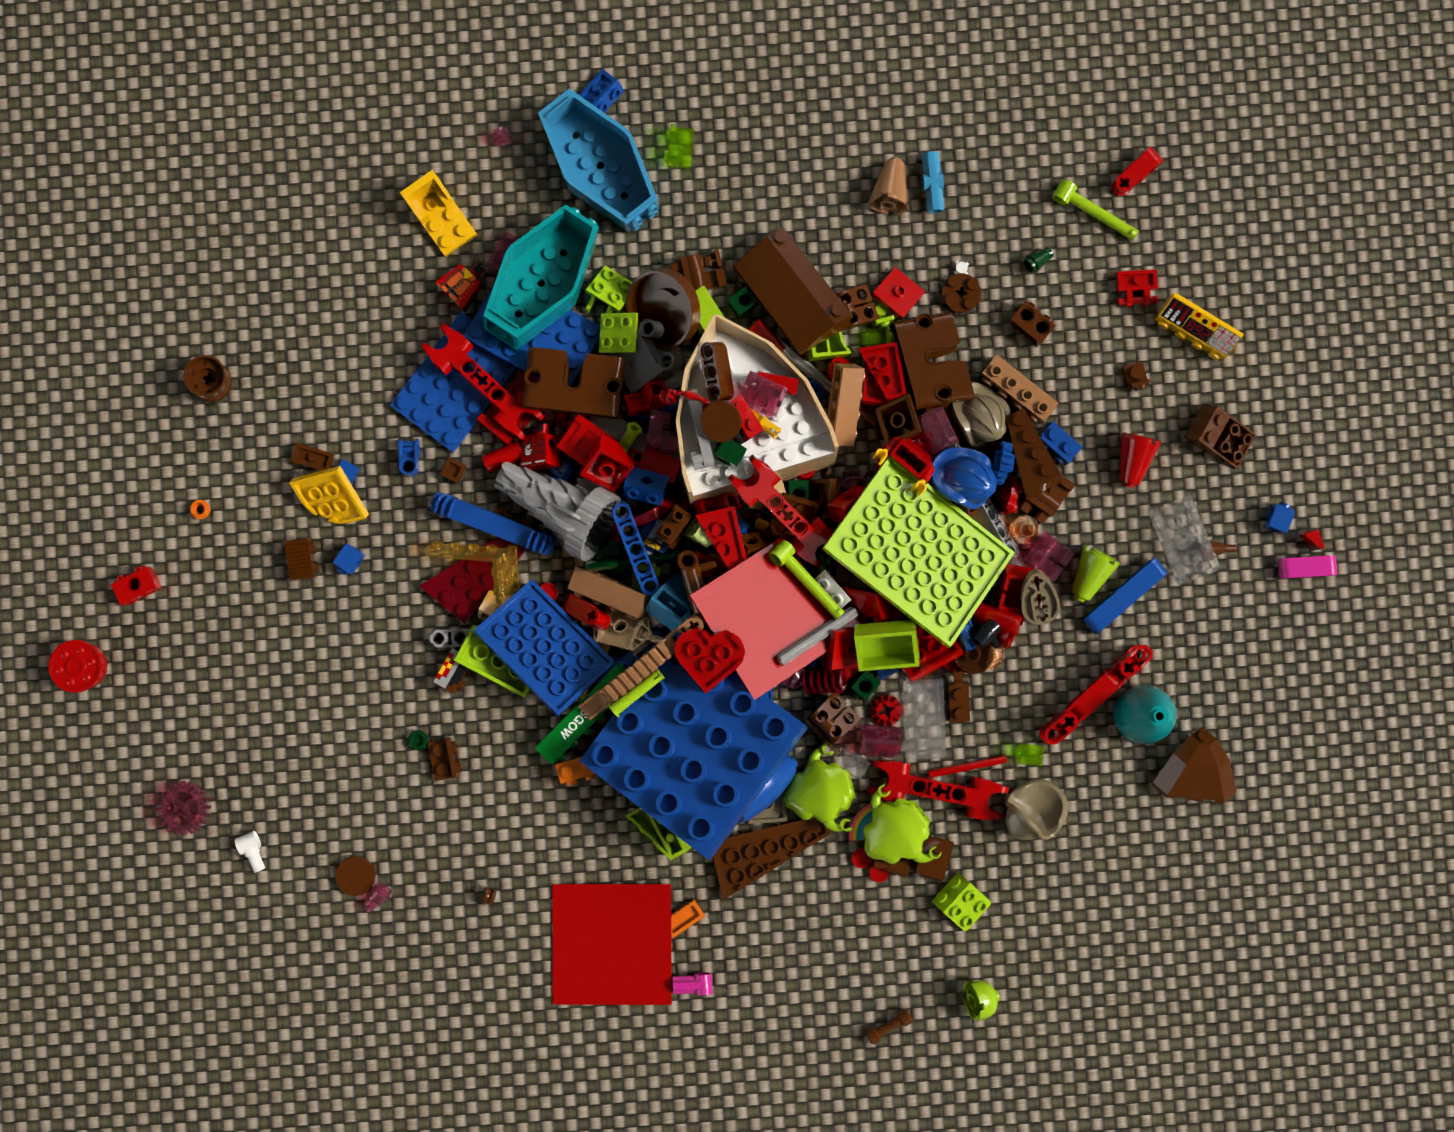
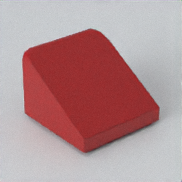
M1318 529L1299 535L1313 549L1319 550L1324 548Z

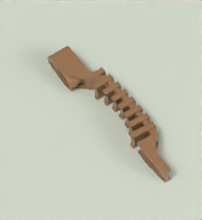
M694 613L657 645H654L649 652L647 651L634 664L632 663L627 669L611 679L578 707L591 720L607 708L609 704L612 705L614 701L616 702L675 654L676 633H682L688 629L695 628L692 625L695 622L699 623L695 627H700L703 630L706 622L702 615Z

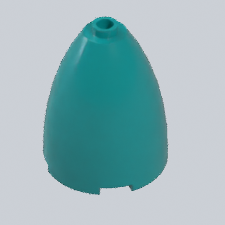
M1146 684L1131 686L1115 701L1113 708L1115 726L1125 738L1132 742L1140 744L1158 742L1170 734L1176 723L1177 713L1174 702L1168 694L1155 686Z

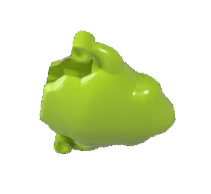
M824 743L822 747L815 749L810 754L804 771L794 775L784 794V803L787 808L796 812L799 818L803 820L816 818L828 830L850 832L852 830L851 827L844 828V824L850 822L849 819H843L840 824H837L834 820L838 818L841 811L850 808L851 802L855 798L851 775L837 763L826 764L820 760L822 754L827 756L834 754L833 751H825L828 746Z
M886 783L881 784L871 798L872 821L866 824L863 830L866 854L872 859L883 860L889 864H895L901 858L913 859L919 863L938 859L942 851L937 855L932 852L937 845H933L928 854L922 852L923 841L930 835V819L915 801H907L901 798L894 803H881V797H886L891 792L889 790L887 793H884L881 788Z

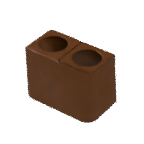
M929 835L923 841L922 852L928 854L930 848L933 845H937L932 852L937 855L942 851V854L938 859H933L930 862H917L915 872L942 882L954 842Z

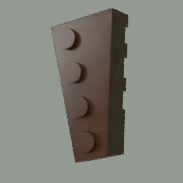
M1023 408L1007 416L1006 419L1025 496L1028 500L1063 481L1058 468L1025 409Z

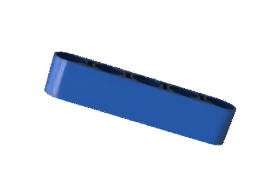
M617 501L612 506L613 517L639 585L644 594L654 595L659 589L658 579L630 506L625 501ZM618 507H625L627 512L624 515L616 514V509ZM627 525L634 528L630 534L623 532V528ZM633 544H639L641 549L638 552H632L630 547ZM645 562L648 564V567L645 570H639L637 565ZM647 581L655 582L652 588L644 586Z
M1155 557L1152 558L1082 619L1083 622L1095 635L1098 634L1160 581L1168 571Z

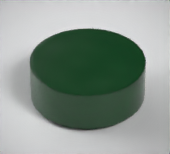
M422 730L413 731L408 737V744L414 750L424 749L429 742L428 735Z

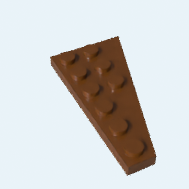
M812 818L727 837L713 856L723 900L831 834L830 830L822 822Z

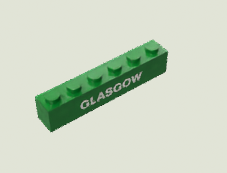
M620 662L535 747L551 765L556 760L561 762L567 755L565 751L569 747L574 749L581 741L579 737L583 733L588 735L594 728L592 724L596 720L601 722L608 714L606 710L609 706L591 720L588 719L587 715L578 706L626 669Z

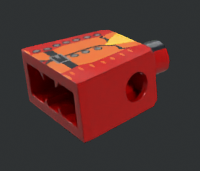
M475 263L469 270L460 264L435 283L465 312L483 287L477 278L484 272V269L478 263Z

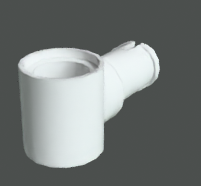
M252 831L235 838L238 852L248 858L253 872L256 873L263 870L265 866L259 854L261 842L258 834Z

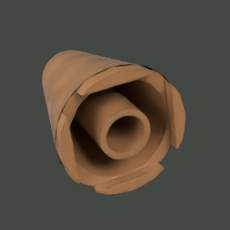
M897 157L886 160L870 195V207L878 213L889 215L890 211L895 212V215H899L907 210L908 198L905 164Z

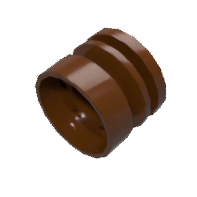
M201 355L195 357L188 362L184 369L183 378L185 385L197 398L204 402L213 403L220 401L231 390L232 378L230 372L218 359L212 356ZM211 378H212V379L214 380L213 383H212V382H209V383L206 382L207 379H208V380H211Z

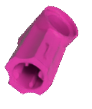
M699 972L694 975L673 976V994L695 993V995L700 996L713 994L712 973Z

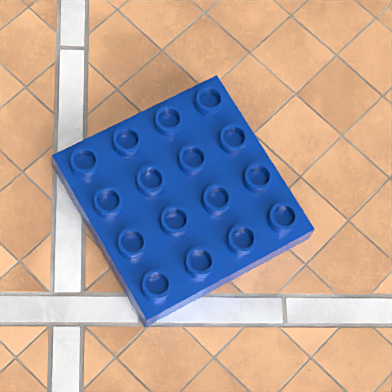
M679 632L676 633V637L678 638L681 635ZM674 654L664 664L658 666L660 673L665 678L620 713L619 718L614 714L579 761L693 849L711 860L808 728L804 723L764 694L754 700L740 677L734 672L709 692L705 693L679 663Z

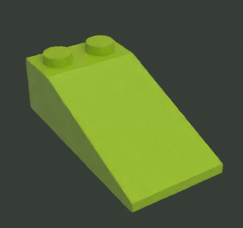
M473 625L454 661L526 698L531 690L473 633L474 629L477 628Z

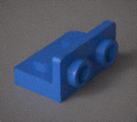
M602 69L579 96L605 113L621 96L624 89L616 78Z
M1054 421L1040 435L1046 449L1054 455V460L1061 465H1068L1083 448Z

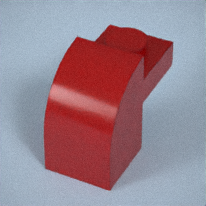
M664 380L646 382L641 392L624 395L622 402L628 415L644 413V416L647 417L660 411L666 405L659 399L661 390L665 394L668 393Z
M737 492L723 493L714 498L699 499L693 502L696 514L731 505L735 506V511L741 508Z

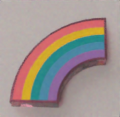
M871 802L862 806L852 818L849 825L852 830L848 832V842L865 841L864 826L872 821L873 810Z

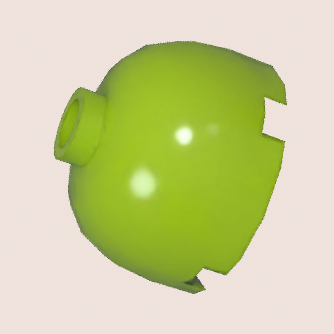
M971 980L964 983L963 993H967L968 1000H963L970 1018H976V1022L990 1018L996 1012L1000 999L998 991L984 980Z

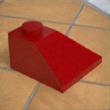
M601 434L592 446L580 471V476L615 493L633 470L635 464L619 442Z
M847 587L842 588L865 616L873 617L872 621L878 623L884 622V620L892 621L895 606L880 594Z

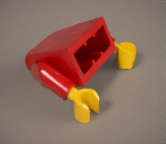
M894 437L873 455L872 459L875 457L880 458L878 465H881L888 455L892 456L919 479L911 487V492L917 489L919 492L917 496H920L926 491V484L934 473L931 456L910 438L901 439Z

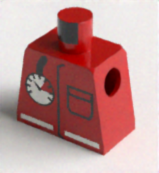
M537 424V433L525 437L520 461L521 468L524 469L526 467L533 471L560 468V449L556 447L559 443V438L548 434V424Z

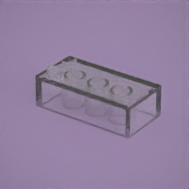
M1191 495L1148 511L1177 585L1221 569Z
M940 675L923 676L911 683L908 677H901L903 750L905 759L946 758L943 678Z

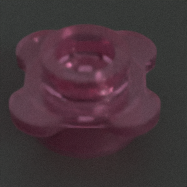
M500 127L493 131L491 138L494 140V145H505L512 140V136L509 135L510 131L507 128Z

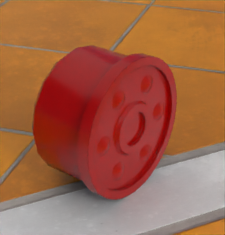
M70 640L60 644L53 651L49 660V673L53 682L62 690L73 693L83 692L96 687L103 681L107 673L108 663L105 654L99 647L83 640Z

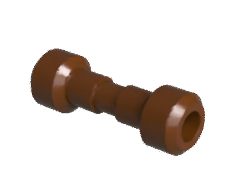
M902 1009L890 1022L882 1024L877 1028L871 1027L866 1030L865 1034L870 1043L874 1045L880 1042L881 1037L901 1025L908 1026L913 1022V1019L907 1009Z

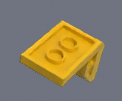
M433 170L400 192L445 257L477 236V233Z

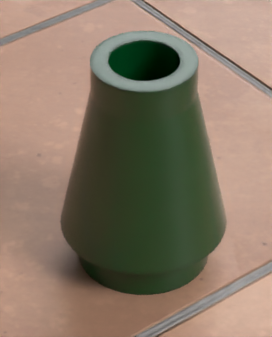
M1049 247L1027 255L1023 261L1024 266L1030 273L1038 272L1054 254Z

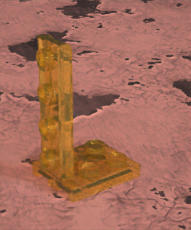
M434 541L424 549L427 557L492 562L491 573L492 577H494L493 594L496 603L504 604L520 590L516 545L497 548L496 545L483 547L479 546V544L461 545L460 542L444 544L443 541Z

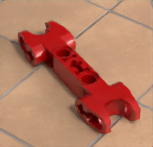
M443 323L440 329L448 338L446 347L435 349L424 342L421 345L423 351L431 359L434 366L444 375H447L454 368L498 409L492 419L504 431L523 441L526 436L517 425L518 419L523 415H530L541 422L544 419V415L539 410L521 407L523 391L519 389L513 396L510 395L467 355L474 346L461 333ZM469 364L474 369L471 373H465L463 367ZM478 371V377L481 380L486 379V386L484 384L479 385V380L475 377ZM499 391L503 394V397L500 400H494L492 394Z
M752 454L748 458L754 466L752 476L741 480L731 474L728 479L740 497L750 507L760 500L796 536L790 542L795 552L803 560L818 567L820 562L815 556L816 549L820 545L826 544L833 532L819 517L809 523L774 488L781 478L767 463Z
M1134 645L1114 661L1110 668L1100 674L1079 693L1067 707L1055 714L1040 729L1039 738L1049 745L1061 742L1076 729L1082 720L1087 718L1116 692L1129 677L1138 673L1151 660L1153 651L1147 645ZM1139 650L1142 653L1140 659L1137 658V651ZM1053 729L1055 735L1052 739H1049L1048 733Z
M897 760L872 761V766L883 769L888 774L886 785L881 788L884 793L891 790L888 796L881 797L886 801L895 802L900 798L904 799L905 793L966 805L964 816L980 820H1003V813L989 808L988 799L994 793H1008L1009 787L976 776H972L970 786L911 775L909 774L910 763ZM916 781L923 782V788L919 791L913 789V784ZM939 785L941 789L947 790V794L941 791L936 794L933 788H937ZM868 786L867 793L874 794L879 787ZM955 789L962 790L960 798L955 799L952 797V792Z

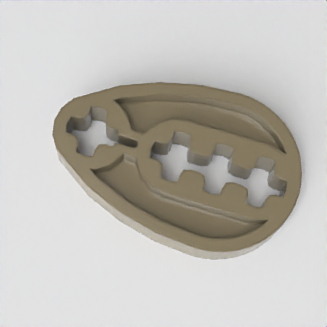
M1033 569L1029 571L1023 582L1020 595L1023 616L1030 623L1036 625L1047 624L1053 621L1060 611V602L1056 589L1049 577L1041 570ZM1035 576H1038L1039 578L1037 582L1038 586H1036V583L1034 582ZM1037 594H1041L1044 617L1039 616Z

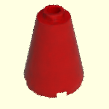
M1122 432L1120 481H1123L1124 486L1135 488V485H1140L1161 445V441L1157 440L1156 443H1153V438L1137 434H1129V437H1127V432Z
M981 602L972 615L971 620L979 627L989 619L995 620L1001 627L996 637L1001 646L1008 649L1016 638L1025 617L1023 613L998 610L996 605Z

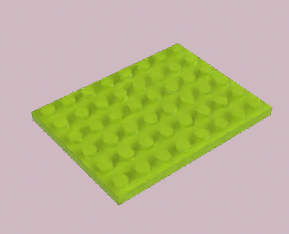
M889 455L822 550L947 648H950L1015 552L928 483L926 484V491L920 496H917L919 494L917 489L911 492V487L919 479Z

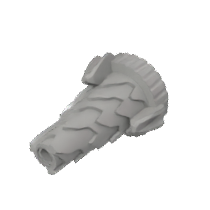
M504 462L501 465L502 468L494 484L495 489L510 496L515 503L527 509L529 515L544 523L543 526L552 531L554 537L570 556L586 562L597 554L598 548L605 536L610 537L613 531L612 525L615 524L612 506L615 502L621 500L619 494L586 478H577V484L573 486L560 478L557 481L545 473L538 474L526 467L523 469L509 462ZM621 507L616 509V514H620Z

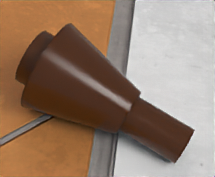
M1204 539L1199 546V551L1204 558H1209L1225 552H1237V545H1225L1220 542Z
M905 858L900 859L895 864L874 860L873 868L885 869L888 872L905 878L906 874L910 873L911 863Z

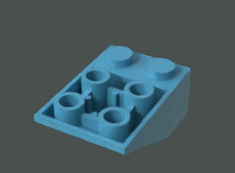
M679 570L660 587L644 609L671 631L692 615Z

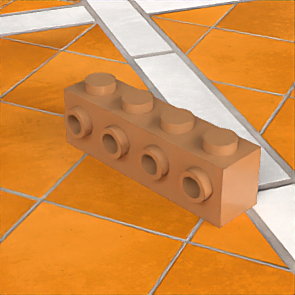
M998 355L992 359L980 374L984 384L989 387L993 386L998 390L997 393L1002 398H1008L1014 402L1012 405L1017 410L1024 408L1026 413L1029 414L1030 420L1036 424L1038 422L1040 424L1045 422L1059 404Z
M834 363L827 417L833 426L839 446H854L857 437V420L860 417L859 406L862 400V384L865 379L864 368L857 364Z
M575 566L568 589L574 591V595L582 598L585 596L589 597L592 603L608 605L609 610L614 612L622 611L626 613V617L634 620L645 617L646 610L644 609L652 595L644 594L640 589L599 572H587L584 566Z

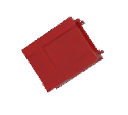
M579 414L556 447L560 449V452L566 454L583 467L592 446L601 434L617 442L619 441Z

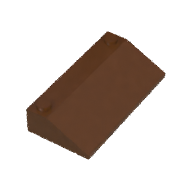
M783 227L766 236L733 265V268L800 355L849 326L851 313Z

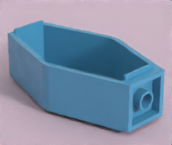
M571 89L565 91L538 112L563 178L572 194L628 233L632 230L634 232L642 227L643 221L647 218L650 220L658 214V198L632 134L627 128ZM575 132L580 134L578 139L573 138ZM603 163L604 168L598 169L597 164ZM623 193L628 194V198L625 200L621 198Z

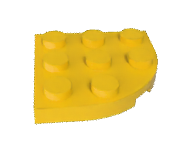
M341 466L292 478L289 482L301 503L314 515L317 516L319 514L328 518L329 522L339 524L366 519L369 515Z

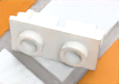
M824 570L815 578L817 583L841 608L851 601L849 596L830 575V572Z

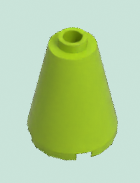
M1084 545L1082 548L1072 588V593L1075 594L1074 598L1085 602V600L1090 601L1120 564L1119 561L1113 563V557L1097 549L1088 550L1089 546Z

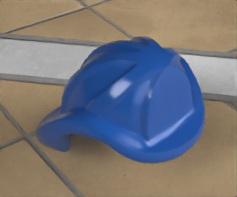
M953 447L940 451L932 459L934 473L930 481L935 489L945 498L972 510L982 506L995 492L996 476L993 465L985 454L973 449Z

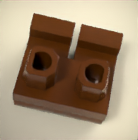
M867 284L836 294L851 313L849 326L841 332L860 326H869L879 319L874 303L868 304L872 301V297ZM861 291H863L865 294L864 300L861 297ZM868 309H869V310L871 311V313H872V317H871V318H869V316H868V313H867V310H868Z
M836 692L827 696L820 706L805 720L806 726L813 730L819 736V740L828 747L838 741L861 720L850 706L842 710L847 703ZM833 699L838 701L839 706L834 702ZM846 714L851 715L853 721Z

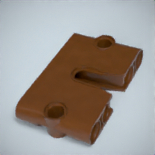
M951 312L936 315L920 314L914 319L892 323L895 342H898L900 360L915 410L931 408L933 406L946 408L950 403L974 399V390L966 361H941L936 363L929 361V359L942 357L958 350L957 344L960 343ZM939 394H943L947 398H941Z
M529 347L521 407L533 410L618 419L626 359L587 353L580 371L579 384L577 387L572 388L568 385L570 372L566 351ZM532 374L539 375V380L535 383L529 381V377ZM615 383L619 388L616 392H610L608 386Z

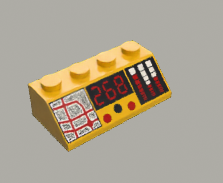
M1176 292L1165 301L1154 319L1160 327L1166 330L1169 328L1174 331L1175 336L1192 342L1191 345L1194 348L1205 350L1209 353L1208 356L1214 360L1225 359L1244 335Z

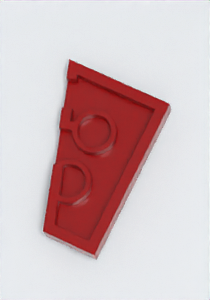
M898 342L858 348L861 357L886 401H894L905 396L906 389Z
M734 505L695 514L696 519L728 569L734 568L747 559Z

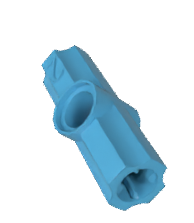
M929 151L922 153V189L925 192L927 213L943 212L942 190H944L943 174L940 172L939 152Z

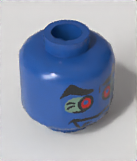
M566 454L560 455V468L548 469L552 474L550 477L557 481L560 478L569 483L578 470L577 462Z

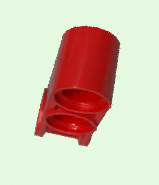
M1150 146L1114 181L1111 187L1112 192L1119 197L1126 195L1164 160Z
M569 593L561 607L570 616L601 631L606 630L611 623V618L608 614L572 593Z

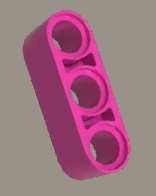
M1336 555L1278 559L1279 579L1337 575Z

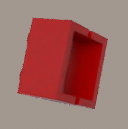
M1006 565L1002 571L1001 583L998 585L995 597L998 610L1022 613L1020 603L1022 585L1028 572L1035 568ZM1038 576L1034 577V582L1036 583V586H1038ZM1037 594L1038 608L1041 603V594Z

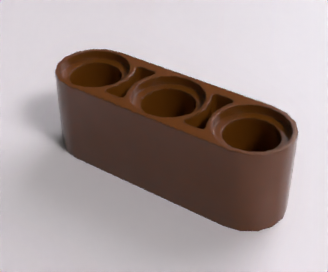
M705 342L700 347V357L707 397L712 402L729 401L733 398L734 387L727 347L723 342Z

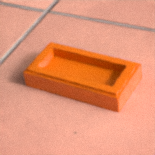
M695 899L671 914L672 939L705 917Z

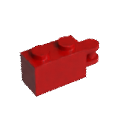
M645 447L644 452L629 448L628 456L637 468L670 476L668 488L669 486L674 487L681 470L680 460ZM636 455L641 457L640 462L635 461Z

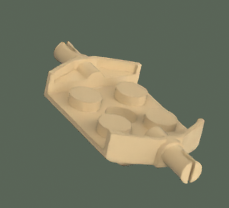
M608 608L604 612L610 616L611 623L606 630L601 631L582 622V626L593 629L594 641L598 645L602 643L633 651L634 655L640 653L649 643L658 644L664 638L653 635L649 617L645 616L634 620L626 617V613L622 611L614 612ZM626 625L622 631L616 630L618 626Z

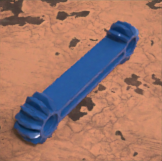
M436 492L434 497H432L430 509L436 514L451 518L543 555H550L552 550H554L556 538L550 533L535 529L443 492Z

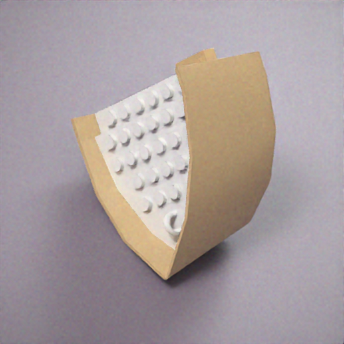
M714 315L685 367L681 390L697 389L698 395L710 401L706 393L700 347L705 342H723L728 351L734 387L733 398L728 402L742 395L750 408L763 417L767 416L769 421L782 428L779 434L772 429L778 435L776 439L761 431L741 444L747 450L736 470L714 459L715 466L694 470L690 453L699 451L700 448L688 399L680 395L676 427L684 486L691 509L695 508L693 502L699 499H710L723 493L737 492L728 477L731 474L741 480L751 477L754 473V466L748 458L752 454L767 463L781 478L774 488L780 493H786L783 481L798 477L801 474L811 473L814 470L818 471L833 466L839 448L833 426L809 380L772 342L721 315ZM758 372L797 378L799 383L796 398L757 379ZM709 439L714 458L716 452L713 450L718 442ZM760 500L752 507L748 505L752 509L764 508Z

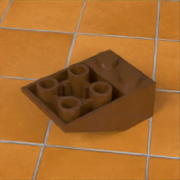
M1203 403L1184 438L1201 450L1238 469L1256 434L1219 406Z

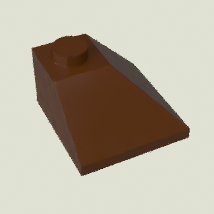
M910 394L875 409L886 444L894 437L901 439L910 438L913 441L922 432Z

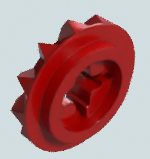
M891 695L878 696L871 704V717L881 726H892L901 717V704L897 698ZM883 702L887 707H894L889 712L890 718L886 714H878L883 710Z

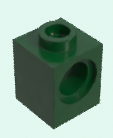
M745 286L729 298L727 304L740 319L758 305V300L752 291ZM747 297L750 303L743 306L739 303V299Z
M732 440L718 442L713 450L716 452L714 459L736 470L747 448Z
M787 481L786 493L793 495V491L798 490L803 498L809 499V481Z
M863 671L850 686L853 690L851 694L859 701L862 698L867 700L880 685L881 681L869 671ZM864 680L870 685L869 690L866 692H862L859 689L860 682Z

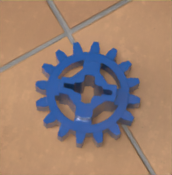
M1004 441L1000 443L998 450H995L991 457L998 485L1004 484L1005 479L1009 477L1014 467L1015 454L1012 453L1013 444Z

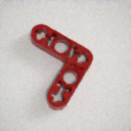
M676 492L666 495L662 506L653 504L647 510L633 515L637 527L659 518L677 504L680 500ZM616 523L613 524L612 528L615 534L619 535ZM627 525L623 528V532L629 531L634 528L630 525Z

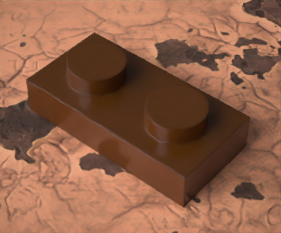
M296 443L290 462L322 471L332 467L335 454Z

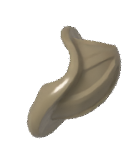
M972 382L974 399L950 403V409L955 422L962 429L968 444L975 448H983L989 446L994 440L1002 438L1008 425L1006 417L1010 415V408L1006 401L993 389L984 384Z
M1033 779L1026 781L1016 787L1005 800V805L1008 807L1006 826L1009 833L1020 840H1033L1037 838L1049 840L1057 834L1066 821L1069 810L1067 798L1058 786L1048 780Z

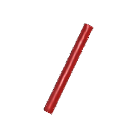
M1003 755L928 770L929 778L1008 763L1007 756Z

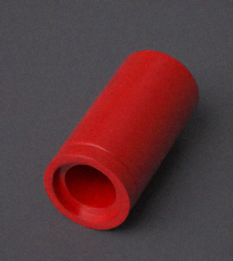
M517 440L483 455L482 459L489 474L500 470L504 462L514 464L521 461L523 449Z

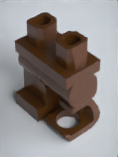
M715 249L709 257H701L700 254L681 257L680 261L670 264L672 270L683 273V276L691 283L695 291L702 286H705L707 291L726 288L727 286L719 249ZM704 267H712L715 270L704 272L703 269Z
M1061 475L1063 482L1028 500L1023 491L1019 497L1021 501L1017 509L1024 514H1028L1033 507L1037 512L1032 519L1038 524H1043L1049 517L1054 516L1062 501L1072 491L1075 484Z
M675 505L655 532L656 538L674 550L683 537L681 532L684 533L693 521L692 515L678 505Z

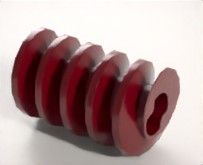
M843 668L840 669L839 673L838 670H832L831 673L829 669H825L823 673L822 669H818L816 674L815 669H811L808 674L805 670L802 677L803 689L807 694H819L820 692L822 694L842 693L847 684L846 671Z

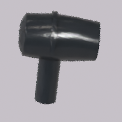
M989 619L981 625L972 639L981 648H984L990 642L994 649H998L1001 644L996 635L1001 630V627L995 620Z

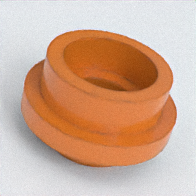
M196 500L190 506V513L196 519H205L210 514V505L204 500ZM200 506L204 508L202 513L198 512Z

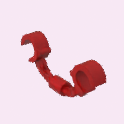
M669 389L667 394L661 390L659 395L660 401L665 404L676 403L679 395H683L685 398L693 401L699 400L704 404L702 412L712 403L698 395V393L689 390Z

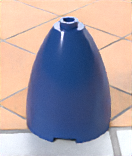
M788 755L740 819L741 823L747 822L760 814L784 792L792 781L798 766L793 756Z

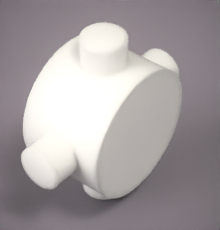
M956 261L954 274H968L969 263Z

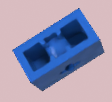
M634 467L626 477L623 496L662 506L668 491L670 476Z

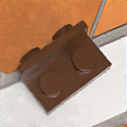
M451 737L428 742L435 781L459 777V772H462L460 761L456 760L455 753H458L456 741H453Z

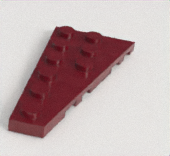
M526 520L521 522L522 524L535 528ZM497 537L424 582L420 587L466 624L481 606L488 591H493L526 552L527 548Z

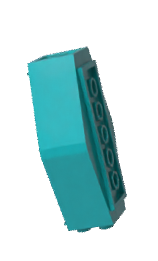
M565 204L511 244L504 255L483 315L484 329L515 350H518L569 312L577 302L597 243L599 229L597 223L593 219L581 215L580 211L575 207H569ZM566 251L567 255L563 257L560 255V252ZM539 281H543L545 285L543 287H539L537 283ZM517 311H520L522 313V316L516 317L515 313Z

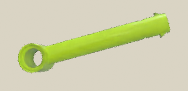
M1062 179L1052 195L1056 202L1065 206L1070 202L1110 228L1120 232L1128 239L1134 240L1139 230L1075 192L1077 186L1067 179Z
M782 540L769 553L770 560L779 567L785 565L837 620L845 611L793 557L795 554L794 547L788 541Z

